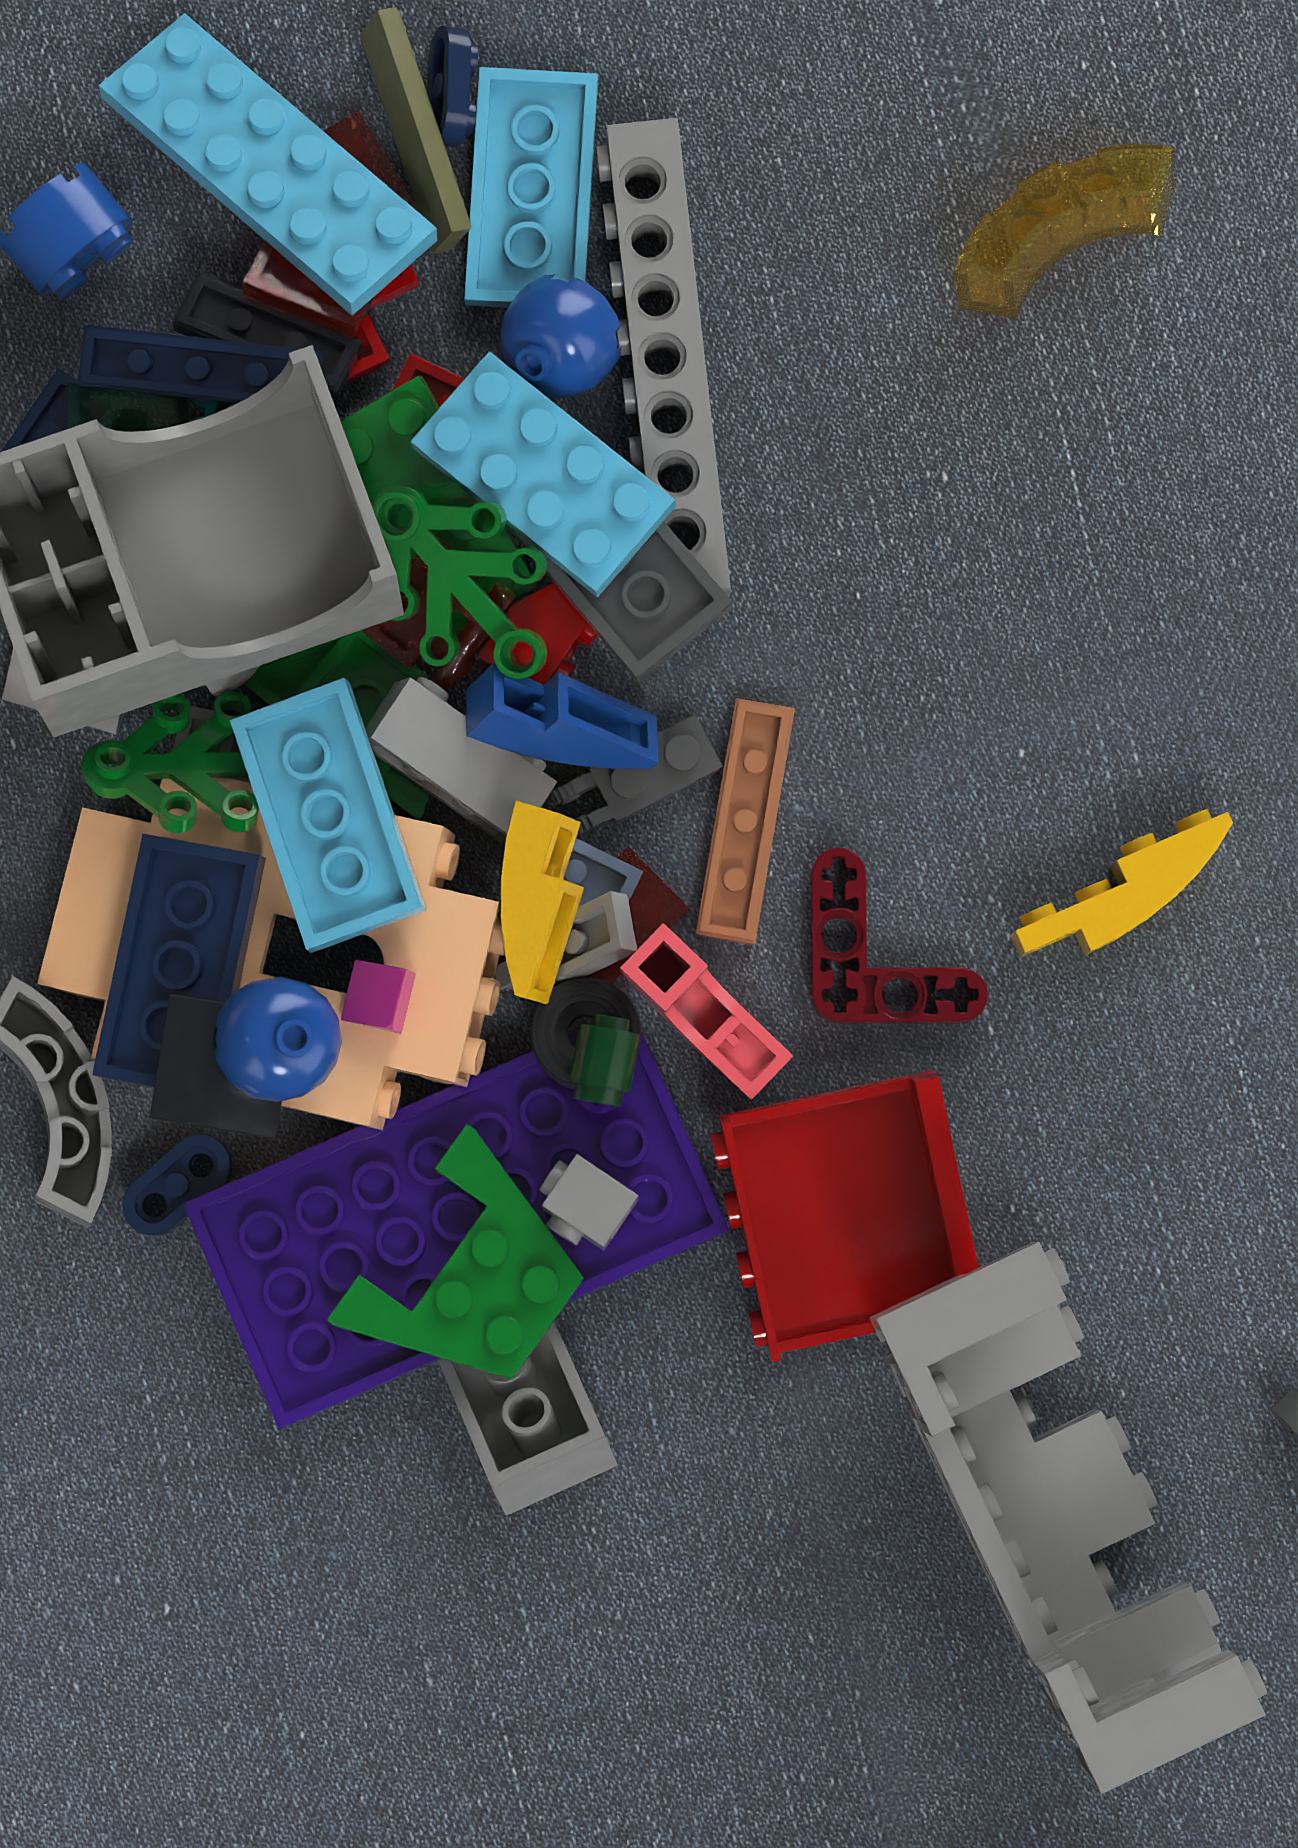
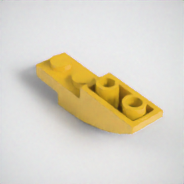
M1205 809L1176 822L1175 826L1179 832L1178 834L1157 842L1154 834L1150 833L1119 847L1123 857L1116 860L1110 866L1119 886L1111 888L1108 879H1104L1075 892L1078 904L1056 912L1053 903H1049L1019 917L1023 927L1015 930L1010 935L1019 957H1023L1075 934L1085 956L1115 941L1146 921L1175 898L1212 857L1233 824L1229 813L1226 812L1212 818L1209 810Z

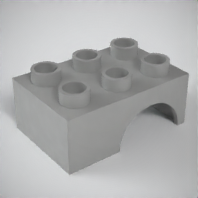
M313 345L288 353L289 358L285 368L266 387L249 398L207 417L173 427L138 432L108 429L102 426L96 419L0 452V610L32 702L53 737L404 615L395 568Z

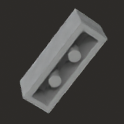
M410 677L395 682L365 727L374 755L500 844H505L515 801L541 808L557 783L556 780L543 772L546 767L545 762L541 759L503 750L467 737L466 715L464 716L446 703L449 698L448 693L434 682L424 677H418L416 681Z

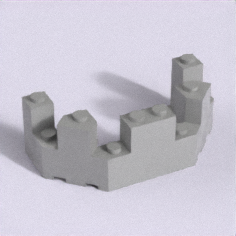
M1032 1242L965 1275L955 1276L869 1318L880 1342L886 1341L891 1350V1354L887 1355L886 1358L903 1397L907 1396L912 1407L908 1411L1019 1647L1030 1668L1034 1667L1043 1683L1040 1685L1062 1730H1066L1069 1735L1071 1734L1079 1748L1074 1751L1086 1776L1098 1791L1103 1794L1265 1716L1266 1714L1258 1698L1266 1695L1267 1690L1250 1658L1240 1662L1238 1656L1229 1649L1221 1651L1219 1642L1211 1628L1220 1624V1619L1204 1589L1194 1592L1192 1586L1182 1580L1115 1612L1109 1597L1118 1593L1116 1585L1103 1560L1092 1563L1089 1555L1156 1524L1149 1509L1158 1504L1144 1474L1139 1472L1132 1475L1122 1453L1130 1450L1131 1447L1115 1416L1106 1420L1102 1411L1093 1409L1032 1438L1029 1429L1038 1425L1035 1415L1023 1392L1012 1396L1010 1390L1081 1357L1075 1343L1084 1339L1082 1330L1070 1307L1067 1305L1059 1309L1057 1306L1067 1301L1061 1287L1070 1283L1060 1257L1054 1248L1044 1252L1040 1242Z

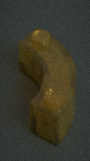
M1126 144L1096 149V156L1083 158L1063 166L1060 161H1056L1017 184V191L1003 202L993 213L989 210L983 216L961 252L954 271L959 308L1018 318L1022 304L1036 281L1047 269L1070 252L1086 244L1112 236L1126 234L1162 236L1176 186L1174 147L1154 144Z

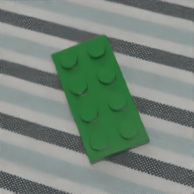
M418 375L341 421L343 430L371 505L375 497L385 488L395 485H407L421 492L429 505L471 507L479 502L412 448L410 441L440 408L423 376ZM403 504L397 505L393 512L394 521L399 526L406 527L411 520L410 510ZM485 508L481 509L477 515V524L483 531L488 532L492 530L495 524L493 513ZM506 525L498 536L488 539L476 538L469 530H431L441 543L450 550L512 553L519 549ZM412 549L409 585L418 592L420 605L416 615L426 631L428 566ZM522 555L517 562L518 571L525 577H531L533 572ZM472 576L500 609L540 587L539 582L521 585L515 583L511 578ZM453 595L452 632L456 635L474 625L477 621ZM436 636L432 640V643L434 646H436L446 640L440 636Z

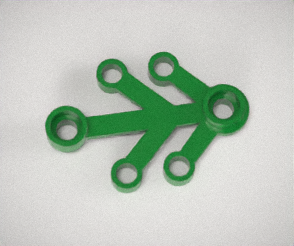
M395 485L382 490L375 497L371 506L384 541L387 543V549L397 574L399 589L408 598V607L404 615L391 620L401 621L411 618L419 609L420 598L418 592L409 585L412 549L428 566L426 634L421 639L419 645L423 660L431 666L439 667L453 662L459 655L460 642L458 637L452 632V604L454 595L495 641L494 661L501 673L512 679H523L539 672L547 658V648L542 637L531 629H518L472 576L511 578L517 584H532L542 579L546 573L547 561L544 554L534 547L519 548L512 553L447 549L431 530H469L476 538H493L498 536L505 528L506 514L503 508L492 501L479 502L471 507L429 505L421 492L407 485ZM399 504L405 505L411 513V520L406 527L399 526L393 518L394 509ZM483 508L490 510L495 517L494 527L488 532L483 531L477 524V515ZM523 554L531 556L535 561L536 569L531 577H525L518 571L517 562ZM436 636L444 638L448 643L449 651L443 659L436 657L431 651V642ZM519 641L528 643L533 650V657L528 664L519 662L515 657L514 649Z
M238 692L221 694L215 700L214 715L169 754H148L168 734H178L184 731L189 724L190 705L184 696L177 694L154 702L153 716L124 741H101L92 745L85 752L82 758V776L92 791L101 797L116 799L129 795L156 815L161 826L171 833H184L195 825L197 803L194 797L221 816L222 823L229 830L235 832L248 831L256 825L258 820L259 807L255 795L246 790L229 791L213 779L248 777L241 753L210 752L231 733H234L230 720L250 713V701L246 696ZM232 709L239 711L241 714L230 716L225 714L224 711ZM172 710L180 715L169 717L164 715L163 712ZM108 764H115V765H119V766H117V767H109V766H107V765H108ZM150 779H171L187 792L172 791L166 793ZM241 807L249 812L246 814H235L231 809ZM178 808L185 810L187 813L182 816H176L168 811Z

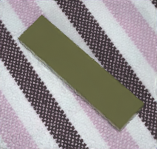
M397 7L377 10L359 36L418 212L437 228V242L430 247L432 254L450 251L471 229V223L400 12L397 10Z

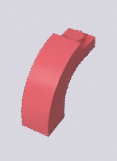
M663 923L620 967V971L645 1000L705 1059H708L749 1100H752L793 1055L717 982L708 971V965Z

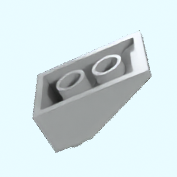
M555 1321L513 1380L444 1359L438 1360L491 1488L506 1516L618 1466Z

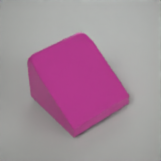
M355 960L341 1020L402 1034L416 974L408 969Z

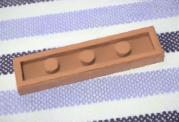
M736 698L695 936L755 946L795 708Z

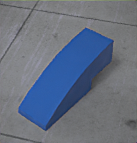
M493 663L466 689L467 737L536 759L576 766L611 769H652L659 763L657 716L559 672L545 685H542L529 678H509L501 673L496 664Z

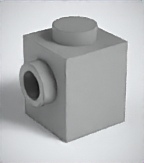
M576 1154L569 1166L559 1160L539 1190L548 1196L542 1204L543 1211L551 1215L546 1224L547 1227L576 1246L583 1237L603 1251H605L638 1202V1195L578 1154Z

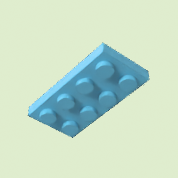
M479 67L470 204L471 229L468 235L464 297L466 306L509 308L516 295L524 287L543 275L556 274L552 279H561L567 282L573 277L586 281L598 74Z
M490 351L410 441L412 448L478 502L492 501L499 504L506 514V524L540 550L597 598L676 507L673 497Z
M341 678L230 720L307 951L313 953L427 911L350 682L347 679Z

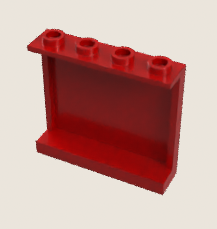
M933 1070L719 1116L722 1131L710 1135L718 1170L730 1168L734 1191L723 1193L730 1228L742 1227L747 1250L736 1252L743 1289L755 1286L759 1310L748 1312L756 1348L767 1346L772 1362L781 1361L780 1353L876 1333L869 1317L955 1276L965 1275L979 1268L940 1078Z

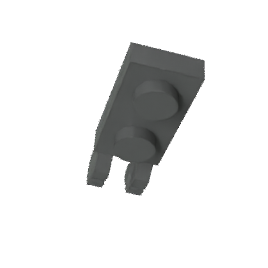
M696 714L657 733L659 763L652 769L590 767V773L579 776L549 794L553 806L557 807L568 805L579 799L581 795L598 788L607 806L574 819L581 822L577 839L612 821L618 824L723 770V765Z

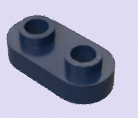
M448 26L438 27L432 38L428 57L427 95L444 146L458 147L463 141L464 136L469 137L472 134L476 123V105L474 101H470V79L476 71L478 48L475 43L471 42L470 35L466 29Z
M204 1134L191 1135L182 1139L127 1188L123 1197L122 1208L129 1225L142 1234L153 1236L164 1235L173 1231L188 1218L183 1203L222 1187L228 1182L232 1172V1158L227 1147L218 1139ZM200 1154H207L213 1162L211 1172L205 1177L196 1176L191 1167L193 1159ZM159 1193L166 1200V1210L162 1215L152 1217L146 1211V1201L151 1195Z

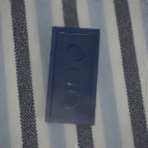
M142 834L92 1075L154 1088L170 994L226 1003L230 995L239 990L266 861L265 857L260 854Z

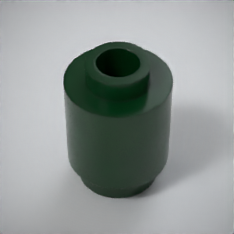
M594 1014L592 1025L579 1024L569 1082L575 1083L573 1099L621 1107L623 1094L630 1093L640 1041V1034L629 1032L630 1020Z

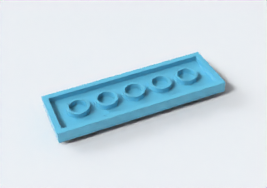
M185 13L99 84L102 100L352 316L437 242V228Z

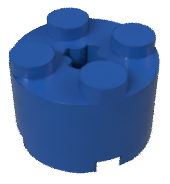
M79 163L73 166L80 175L77 178L68 182L60 173L21 203L8 217L15 225V228L8 236L0 230L1 250L41 297L54 293L60 301L68 299L88 281L87 276L83 273L85 269L100 257L106 263L112 262L134 242L127 232L132 225V218L86 163Z

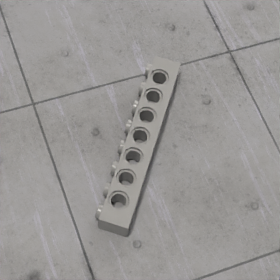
M678 117L606 125L607 145L596 146L600 182L612 181L614 203L603 204L606 240L618 239L620 261L609 262L613 298H625L627 319L618 320L620 324V329L617 331L618 349L622 346L620 356L631 355L633 377L622 378L626 414L637 413L640 436L628 437L631 465L640 472H644L646 477L675 499L676 507L664 522L670 529L675 526L684 525L692 528L697 533L699 541L694 548L689 550L690 553L730 598L731 586ZM648 178L658 185L659 190L651 198L637 199L628 193L627 187L635 179ZM652 235L660 238L666 247L658 256L646 258L636 253L633 249L634 243L643 236ZM660 293L670 299L672 307L661 316H651L642 311L639 303L649 294ZM657 351H667L678 359L679 365L673 372L659 375L650 371L645 362L651 354ZM674 409L683 415L686 422L679 431L667 434L657 430L652 423V419L661 410ZM679 467L690 474L692 483L682 492H669L660 485L658 481L659 476L668 468Z

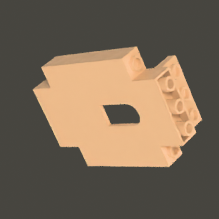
M213 778L229 791L246 790L254 794L249 782L231 778ZM171 779L161 780L160 788L166 793L172 791L187 792ZM194 797L197 803L195 825L187 832L171 833L161 826L159 818L154 814L150 823L82 807L37 984L55 991L105 1002L90 1060H95L142 834L260 854L266 858L239 989L251 981L275 978L274 976L262 974L276 916L296 918L260 810L258 811L257 823L252 829L245 832H235L224 826L221 816ZM241 807L231 809L235 814H246L249 812ZM178 808L168 811L176 816H182L187 813L185 810ZM395 815L427 911L362 935L369 936L378 944L383 954L384 965L408 969L416 974L402 1034L342 1021L341 1016L347 993L310 985L327 998L338 1016L342 1036L338 1062L324 1083L301 1098L282 1102V1107L378 1130H383L386 1118L392 1119L399 1105L401 1085L395 1082L397 1071L420 1076L449 1086L458 1085L463 1087L468 1086L470 1075L477 1076L479 1074L486 1050L485 1040L479 1039L485 1015L492 1016L498 1003L500 980L494 979L499 956H505L501 925V903L443 889L444 881H451L458 866L460 848L459 845L454 844L456 835L444 826Z

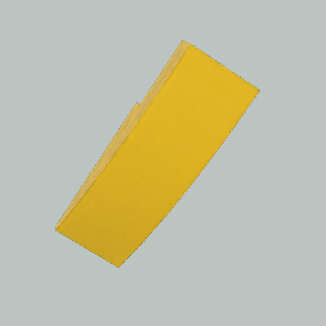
M516 800L506 837L501 875V925L505 957L514 995L548 1005L584 891V887L563 880L581 822L560 813Z

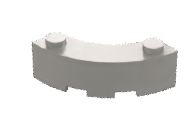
M12 976L0 998V1050L20 1067L33 1086L43 1109L48 1136V1156L45 1173L34 1201L89 1228L102 1200L112 1155L110 1106L104 1082L101 1077L92 1075L95 1060H90L91 1055L80 1036L74 1030L71 1022L42 994Z

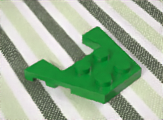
M466 1124L435 1170L485 1205L486 1208L414 1310H408L361 1275H358L327 1321L338 1328L513 1380L584 1280V1277L476 1130Z

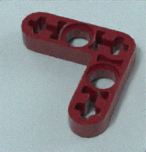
M840 847L828 849L818 857L811 873V998L813 1007L821 1018L836 1024H960L970 1022L981 1014L987 1004L988 990L982 977L971 969L961 967L867 968L866 871L864 863L856 853L850 849ZM833 860H843L845 870L855 872V880L848 881L845 884L844 903L856 900L857 912L840 907L824 912L820 911V900L829 903L833 902L832 882L822 880L821 871H829L831 869ZM843 919L849 922L855 929V944L847 952H832L823 944L821 937L822 928L829 921ZM820 960L835 964L857 960V972L849 969L844 971L846 990L856 992V1001L847 1002L845 1012L843 1013L834 1012L833 1003L823 1001L822 991L832 989L834 969L821 972ZM923 978L936 979L933 991L951 990L954 987L955 979L965 980L966 989L976 991V1001L968 1002L963 1013L955 1012L954 1002L934 1001L933 1006L936 1014H925L923 1011L928 994ZM894 979H904L910 982L916 989L917 994L914 1007L904 1013H896L888 1009L882 998L883 988L886 983Z

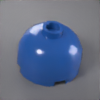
M556 274L543 275L529 283L516 295L502 317L499 335L501 356L507 366L547 398H574L598 385L611 372L619 360L622 346L617 350L618 342L615 333L620 329V324L616 313L605 296L586 281L573 277L567 282L561 279H552Z
M285 977L251 981L230 995L217 1014L215 1028H217L215 1036L217 1048H214L216 1062L229 1083L248 1097L274 1102L301 1098L324 1083L338 1062L342 1043L338 1016L325 996L302 981Z

